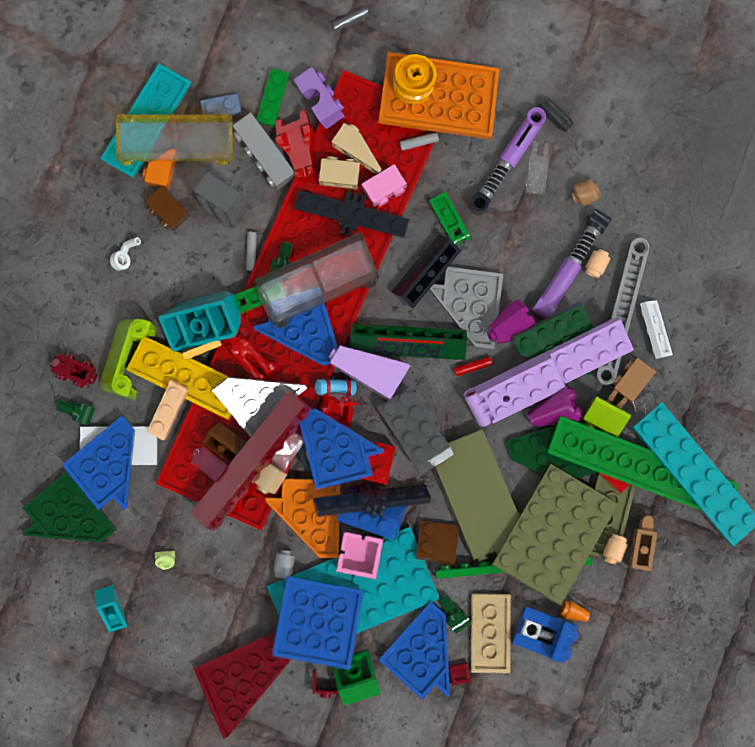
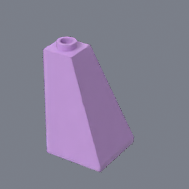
M340 346L338 350L334 348L329 356L332 366L387 401L391 399L410 367L407 363Z

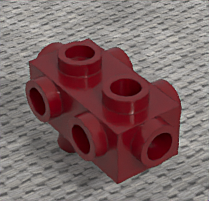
M66 352L64 356L58 354L57 357L53 358L50 367L52 368L51 372L56 373L55 378L66 381L68 378L73 380V385L84 388V385L89 387L90 384L95 383L98 374L95 373L96 369L92 367L93 363L86 360L78 362L75 360V356ZM83 371L87 372L85 378L81 377V373Z

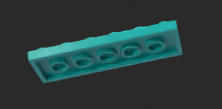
M159 63L100 159L134 179L162 134L163 129L192 85L191 81Z

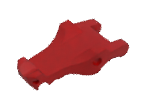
M306 109L299 111L301 119L285 125L282 118L275 121L276 143L290 157L295 170L294 175L299 179H304L316 173L313 167L312 156L316 134Z

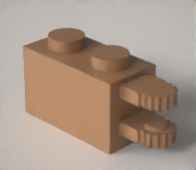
M639 358L634 361L630 360L624 367L626 372L623 376L618 375L612 383L615 386L612 389V393L606 399L607 403H611L616 394L621 396L622 399L615 407L621 409L626 401L632 403L656 373L655 370Z
M646 515L642 516L639 529H634L628 567L651 571L657 532H653L652 516Z

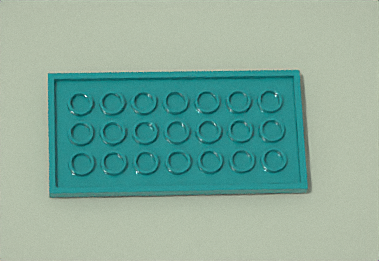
M411 527L399 531L396 541L386 537L382 538L383 543L376 579L337 572L339 558L331 559L290 576L364 591L356 634L440 599L425 561L416 559L418 544ZM286 579L267 586L278 615L280 613Z

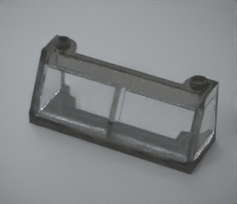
M359 232L255 279L254 289L273 328L279 327V329L290 325L289 321L292 318L360 287H365L366 289L377 285L376 282L379 279V275L362 233Z

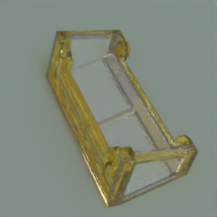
M115 114L117 161H121V165H133V161H218V165H229V161H233L232 114Z

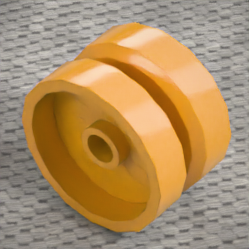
M419 54L403 57L396 65L392 83L396 96L409 104H420L426 101L432 95L437 77L436 67L431 60Z

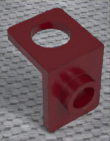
M314 669L312 694H320L322 698H331V694L339 695L338 690L316 689L317 669Z

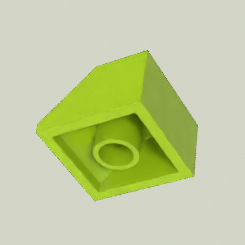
M596 397L591 400L581 421L585 422V426L593 429L596 428L606 434L618 437L631 415Z

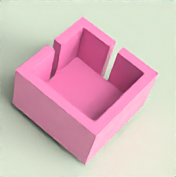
M344 532L341 550H344L345 554H340L337 572L376 579L383 540L372 537H365V540H361V535Z

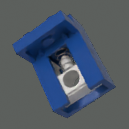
M524 606L511 643L549 657L554 661L565 663L572 654V649H570L572 641L576 642L579 634L578 626ZM530 624H534L537 628L536 633L533 635H528L526 631ZM545 626L547 628L555 630L553 636L551 634V631L547 632V630H542L541 627ZM541 637V639L550 640L551 643L549 645L537 640V638Z

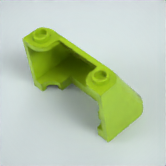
M124 319L119 322L100 380V386L105 392L136 400L138 391L132 388V380L125 376L124 372L134 341L140 343L144 337L156 336L158 328L152 322L142 319Z

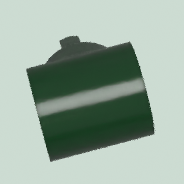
M289 242L282 243L278 258L272 260L269 271L270 276L288 280L292 267L289 259L293 244Z
M59 400L56 406L57 411L71 415L73 421L89 426L95 411L94 407L80 402L74 405Z
M448 595L439 600V603L448 615L446 621L455 634L472 624L463 609L458 610Z

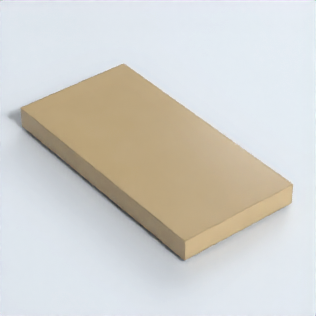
M471 594V673H510L511 594Z

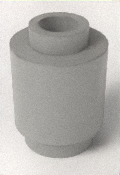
M280 550V554L276 553L273 570L275 572L274 577L286 579V577H290V574H293L295 556H292L291 551Z

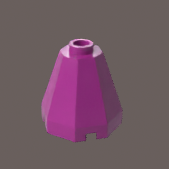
M518 299L511 302L487 327L489 340L491 342L494 341L496 344L514 342L511 336L535 324L532 315L528 317L526 314L529 311L528 308Z

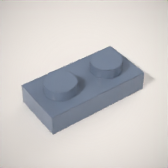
M238 94L201 101L205 121L242 114Z

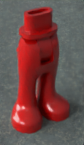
M239 331L235 337L223 339L222 343L226 345L231 356L245 369L250 379L267 380L248 360L247 356H250L268 378L280 370L281 366L279 363L268 361Z

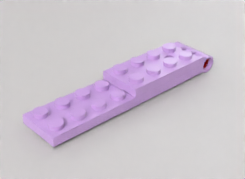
M616 317L476 387L469 388L464 392L463 396L479 426L484 427L491 422L494 424L557 393L565 387L564 384L634 349L620 318Z

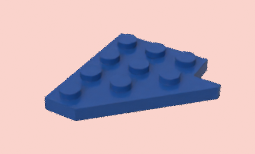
M319 287L264 303L269 322L254 326L256 331L322 366L330 364L331 359L329 356L334 348L338 350V346Z
M318 409L310 410L309 416L300 422L316 489L373 475L369 456L383 453L384 449Z
M124 416L117 419L62 464L98 510L103 508L112 499H115L123 510L127 509L135 430Z
M432 602L421 611L379 658L382 664L422 700L435 685L446 696L450 695L446 616Z

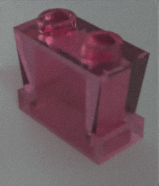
M204 446L201 449L198 447L191 455L193 458L191 462L215 482L229 466Z

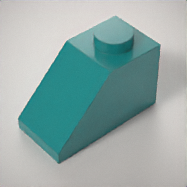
M111 585L95 590L96 608L107 630L112 632L128 627L120 598L114 586Z

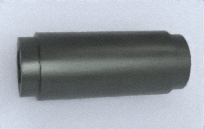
M546 97L538 105L561 131L567 132L573 126L574 122L552 99Z

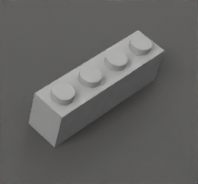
M249 113L233 125L234 132L232 134L238 142L242 141L245 147L243 149L249 157L253 156L256 162L254 164L260 172L264 171L267 177L265 179L271 187L275 185L277 190H279L295 178L294 170L252 113Z

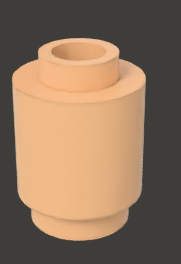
M601 249L593 251L585 266V273L599 279L610 261L609 254Z
M612 534L602 555L605 557L606 562L614 565L617 562L621 563L627 547V539Z

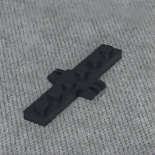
M348 190L346 200L342 202L298 191L294 210L339 221L338 227H342L340 235L344 236L346 229H349L348 237L351 238L353 231H357L358 227L405 238L409 219L365 208L364 204L367 195L363 194L361 201H358L359 193L355 192L354 199H350L352 191Z
M368 483L364 484V489L361 484L357 485L358 493L313 498V506L317 517L365 511V513H370L371 518H376V512L379 517H384L386 508L430 503L431 496L426 484L379 490L377 483H372V488H370Z

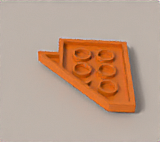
M284 479L281 488V498H265V502L318 558H339V521H337L339 514L317 517L313 506V498L340 495V484L316 489L314 480Z

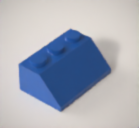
M353 486L348 494L358 493L357 486ZM407 506L386 508L384 517H379L376 512V518H371L370 513H365V511L339 514L337 521L396 541Z

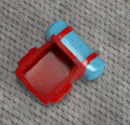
M323 378L317 379L315 382L316 394L322 395V404L319 410L346 427H349V423L352 421L354 412L352 406L358 405V402L352 398L357 390L355 380Z

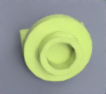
M175 550L155 552V565L166 570L174 566Z

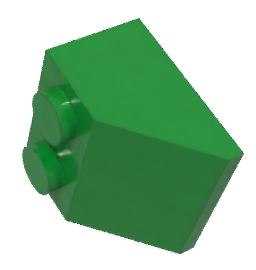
M368 650L352 656L350 669L332 667L344 706L381 694Z

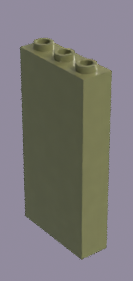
M483 429L448 443L454 455L435 466L473 559L477 558L478 561L488 558V553L495 551L498 554L519 519V514Z

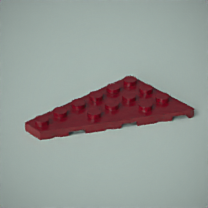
M276 632L193 668L223 739L229 737L292 660L272 656Z

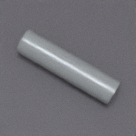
M437 132L400 141V146L403 151L438 142L439 139Z
M247 232L246 271H252L256 264V233Z

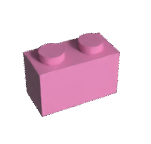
M395 164L362 184V189L373 207L377 205L379 207L383 206L389 201L388 198L393 195L395 197L405 192L404 189L406 188V182Z

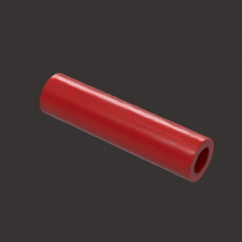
M488 356L454 367L453 369L457 377L492 366L493 364L491 357Z

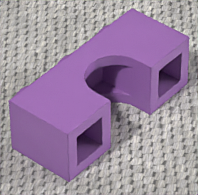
M311 67L296 77L294 81L308 101L316 96H320L319 102L311 109L320 123L327 129L345 117L341 111L344 107L338 99L334 100L332 97L335 93L329 85L325 86L323 83L326 79L320 71L316 72Z

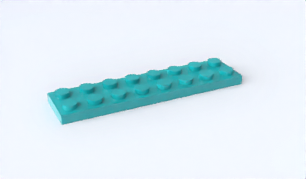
M660 402L631 427L730 546L734 547L755 528V512L663 402Z

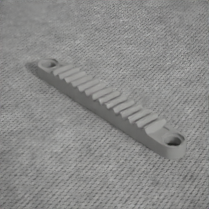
M644 238L634 239L629 246L610 318L611 320L619 317L627 334L650 246ZM636 243L643 244L644 252H636L634 245ZM621 357L597 368L596 379L600 384L610 385L615 381ZM607 370L611 373L609 381H604L601 378L602 371Z

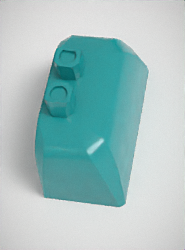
M221 291L185 301L158 316L172 351L235 337L241 323L239 308L234 295L229 291Z

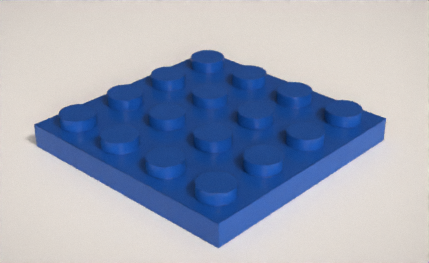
M286 577L272 656L350 669L364 591Z

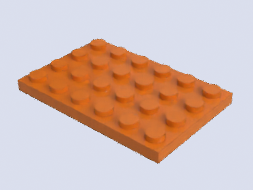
M388 52L378 123L491 140L500 68L428 58L436 67L437 73L432 95L420 104H409L396 96L392 84L397 63L407 55Z

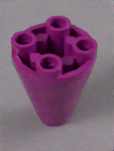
M566 385L560 391L533 407L532 411L528 412L532 426L556 425L560 416L577 423L581 422V417L584 414L581 406H577L575 402L577 395L574 388H569Z

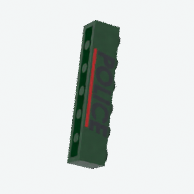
M352 323L350 349L378 356L388 355L465 360L467 330Z

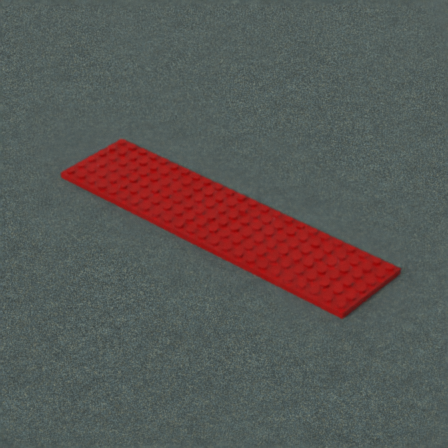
M343 70L334 90L335 94L332 96L334 100L338 99L344 107L341 111L345 117L327 129L319 123L312 148L313 167L316 173L304 179H299L295 176L243 290H248L277 278L269 275L272 260L278 258L283 242L293 244L289 259L292 264L288 280L279 278L285 297L319 287L338 349L340 346H345L352 329V323H355L393 236L358 227L357 231H353L351 238L348 237L349 229H346L344 236L340 235L342 227H338L339 221L294 210L298 191L345 202L348 190L352 191L350 199H354L355 192L359 193L358 201H361L363 194L366 195L362 189V184L376 176V174L360 165L357 189L319 184L322 158L336 157L340 161L351 159L332 147V140L344 123L348 126L352 124L359 129V133L362 135L382 171L395 164L406 182L405 192L397 197L393 195L388 198L389 201L383 206L379 207L377 205L373 207L366 196L364 207L402 217L435 144L434 142L402 151L400 141L435 133V131L378 123L383 86ZM245 298L240 300L242 306L247 304ZM265 305L242 314L238 329L239 333L245 336L268 361L279 363L281 368L275 375L268 378L250 356H247L248 360L266 377V381L304 384L307 389L297 397L310 406L311 410L317 409L322 395L316 394L315 382L317 379H330L335 367L331 364L322 366L256 331L254 326L269 322ZM221 340V346L217 348L209 367L228 377L250 379L248 373L231 356L226 345L222 343L223 340ZM192 403L156 484L199 503L229 466L224 459L215 455V452L206 448L205 445L203 446L202 443L208 432L220 422L245 442H248L251 437L233 415L228 420ZM300 424L297 426L296 432L286 440L291 454H275L272 458L271 464L288 474L303 440ZM252 483L248 488L247 494L238 500L235 504V509L227 514V516L262 531L272 510L265 502V498H277L282 483L275 494L270 492L265 494L257 489L258 484Z

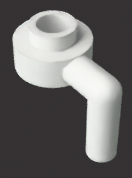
M137 237L123 242L120 251L114 252L111 255L110 263L115 270L121 271L129 267L130 258L127 254L128 250L131 247L140 245V238Z

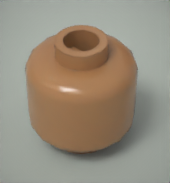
M589 178L576 183L573 187L574 192L571 193L575 203L579 202L582 206L596 202L601 194L596 181H592Z

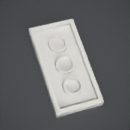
M149 426L133 427L135 430L132 465H158V437L147 432ZM80 427V450L108 427Z

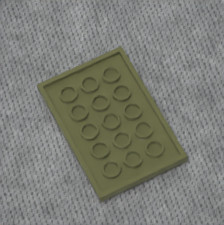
M550 464L492 565L556 604L561 605L618 504Z

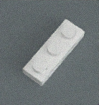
M657 300L641 303V313L646 323L647 333L651 340L655 358L659 359L673 355Z

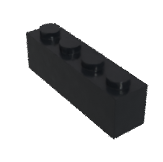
M439 234L391 293L402 304L414 309L462 250L450 238Z

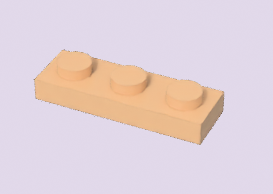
M170 380L147 430L148 433L163 441L167 439L189 388L174 380Z

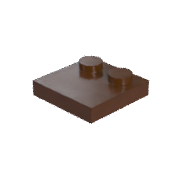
M421 521L416 559L455 565L459 526Z

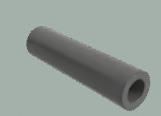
M364 6L332 22L334 30L338 31L368 16V10Z

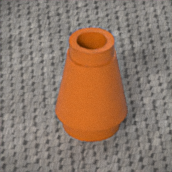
M564 600L559 614L564 619L587 622L590 611H587L571 600Z

